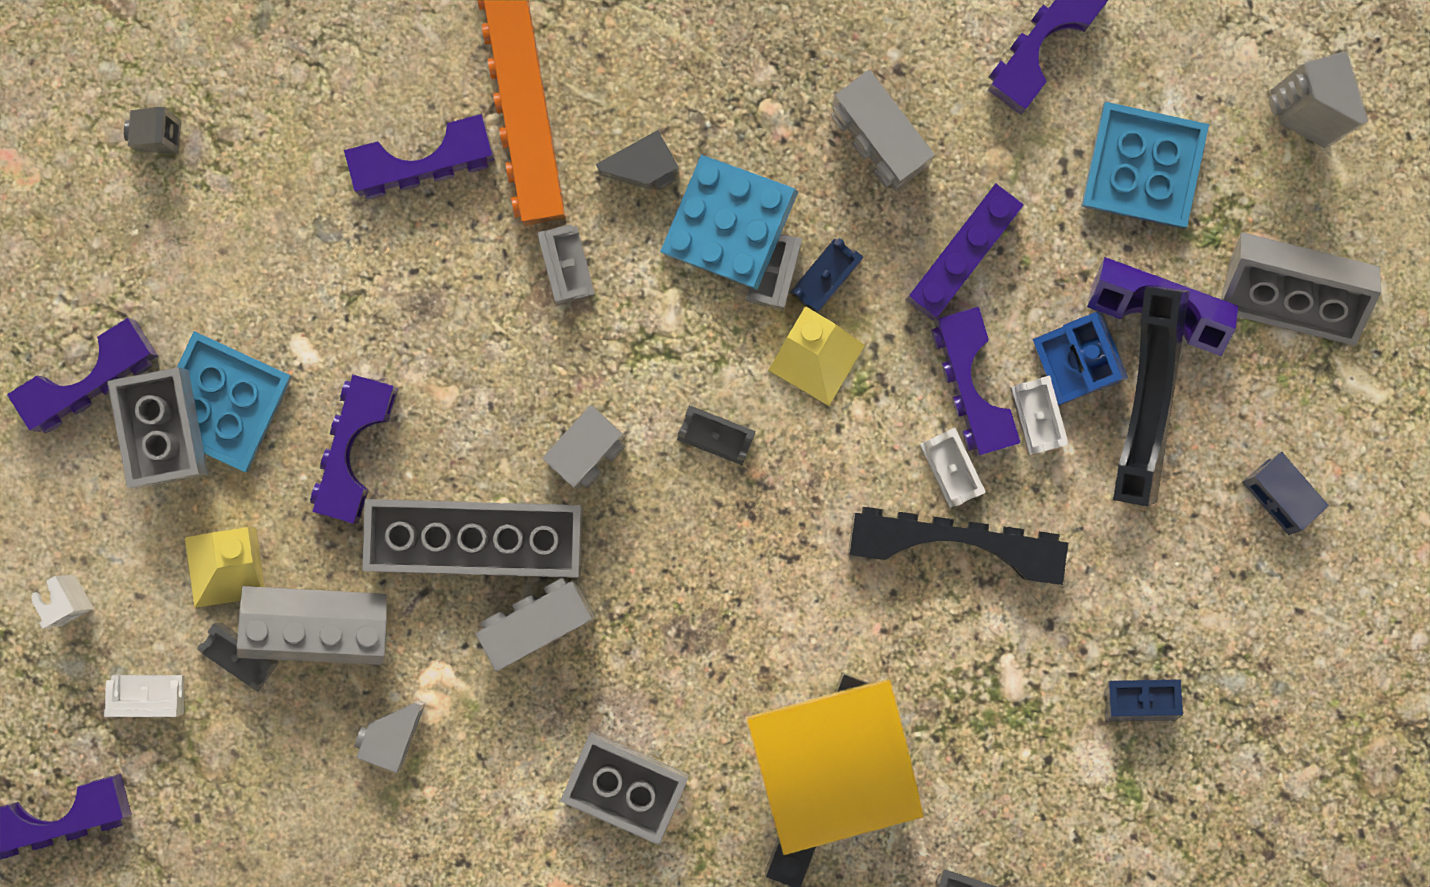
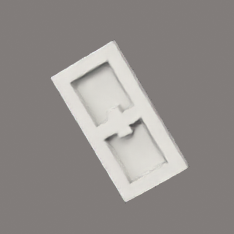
M1050 376L1011 387L1029 455L1069 445Z
M956 428L920 444L950 508L986 493Z
M75 575L54 576L47 580L52 602L49 605L42 602L41 596L37 592L32 593L33 605L42 619L39 622L42 629L64 626L94 609Z
M112 675L111 680L106 682L104 717H177L183 715L185 675Z

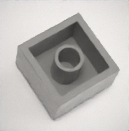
M590 405L542 459L574 488L579 489L582 485L588 488L602 473L598 467L607 458L612 462L626 447L622 443L626 436Z

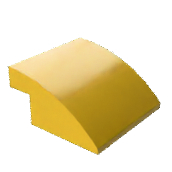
M889 679L746 717L784 855L924 817L900 714Z

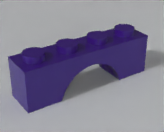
M1055 0L1049 8L1043 4L1030 21L1036 25L1027 36L1022 32L1009 50L1014 55L1008 63L1005 64L1003 61H1000L988 78L993 82L988 91L1022 115L1047 82L1039 65V49L1042 41L1050 34L1060 30L1073 29L1085 32L1108 0Z
M482 114L447 123L446 133L441 145L431 155L420 160L408 161L396 158L389 154L378 141L344 150L354 191L359 196L365 195L366 199L386 195V189L399 186L400 190L416 188L421 185L420 180L431 177L434 178V181L450 179L455 176L454 171L468 168V172L481 171L489 167L488 162L496 161L487 125Z
M995 183L913 289L906 301L934 321L1024 204Z
M1104 257L1091 285L1088 308L1122 319L1131 313H1142L1146 286L1188 290L1190 294L1183 333L1187 343L1216 355H1223L1236 330L1238 305Z
M979 306L938 318L935 321L936 328L931 329L932 337L936 348H943L947 362L942 363V369L947 383L953 382L957 396L952 397L957 416H964L967 430L962 432L968 451L974 450L975 455L980 456L1021 443L1011 409L989 404L979 396L972 383L971 366L978 350L989 341Z
M126 318L97 337L99 345L97 363L91 373L80 382L60 386L46 377L35 376L7 394L29 431H43L44 434L51 432L63 423L61 418L70 412L78 414L93 404L91 399L100 393L104 395L110 394L108 381L125 378L131 373L137 376L152 367L150 361L157 358L158 354L136 320Z
M353 374L351 381H345L340 395V401L344 402L341 415H335L330 429V435L334 436L331 449H325L320 463V469L324 470L321 484L315 483L311 493L310 503L314 504L312 512L359 524L369 489L361 484L354 475L350 461L351 449L354 441L363 430L374 424L389 422L398 392L397 387Z
M117 774L78 786L72 808L60 820L45 821L35 818L19 802L1 806L0 860L18 855L19 847L31 844L32 851L54 845L52 838L65 835L67 841L87 836L88 828L100 825L101 831H106L122 826L121 819L132 815L122 775Z

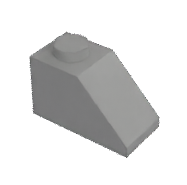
M418 700L371 722L367 728L362 727L354 747L359 749L356 758L396 773L400 771L426 702Z

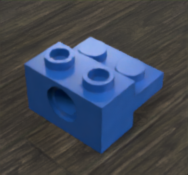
M1091 313L1033 339L1045 373L1051 378L1058 405L1093 392H1098L1129 379L1103 313ZM1074 347L1077 350L1084 371H1081V368L1073 351Z

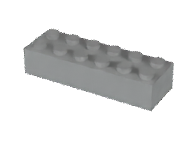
M365 499L362 571L581 577L583 506Z

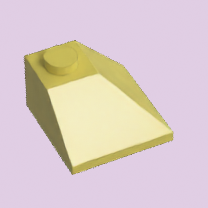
M805 306L768 371L830 406L865 345L835 323Z
M245 527L185 537L194 608L241 601L242 586L264 587L256 527Z

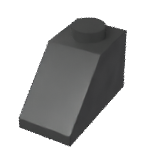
M165 107L130 110V120H126L124 124V139L128 141V146L137 152L178 154L181 119Z
M658 130L596 164L601 176L646 189L656 186L660 190L676 181L674 175L679 173V167Z

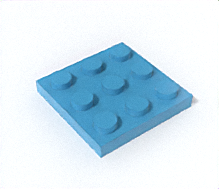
M1104 102L1081 207L1186 229L1209 124Z
M701 154L660 252L668 257L758 290L798 191L793 187Z
M194 331L177 368L189 370L204 454L248 473L293 376Z

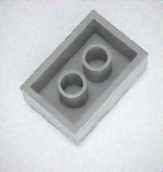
M870 69L835 94L832 104L834 113L831 114L833 120L843 132L846 129L850 131L855 138V141L852 142L853 146L863 159L869 157L876 165L877 169L874 170V173L886 188L891 185L895 191L930 165L935 154Z
M178 367L108 381L127 488L139 489L208 475L189 370Z
M565 577L544 588L547 595L536 599L534 594L512 605L515 610L512 614L505 616L502 611L480 622L483 629L475 634L496 672L596 617L576 580L568 583Z
M591 731L560 802L659 845L687 783L689 774Z

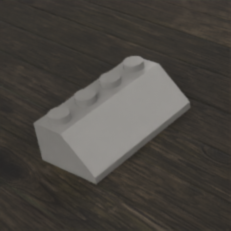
M1347 51L1303 63L1270 90L1269 106L1274 116L1278 115L1280 124L1323 148L1333 145L1368 122Z
M1241 232L1230 258L1221 300L1238 305L1237 317L1356 346L1381 294L1380 266Z
M242 586L237 658L383 664L386 636V594Z

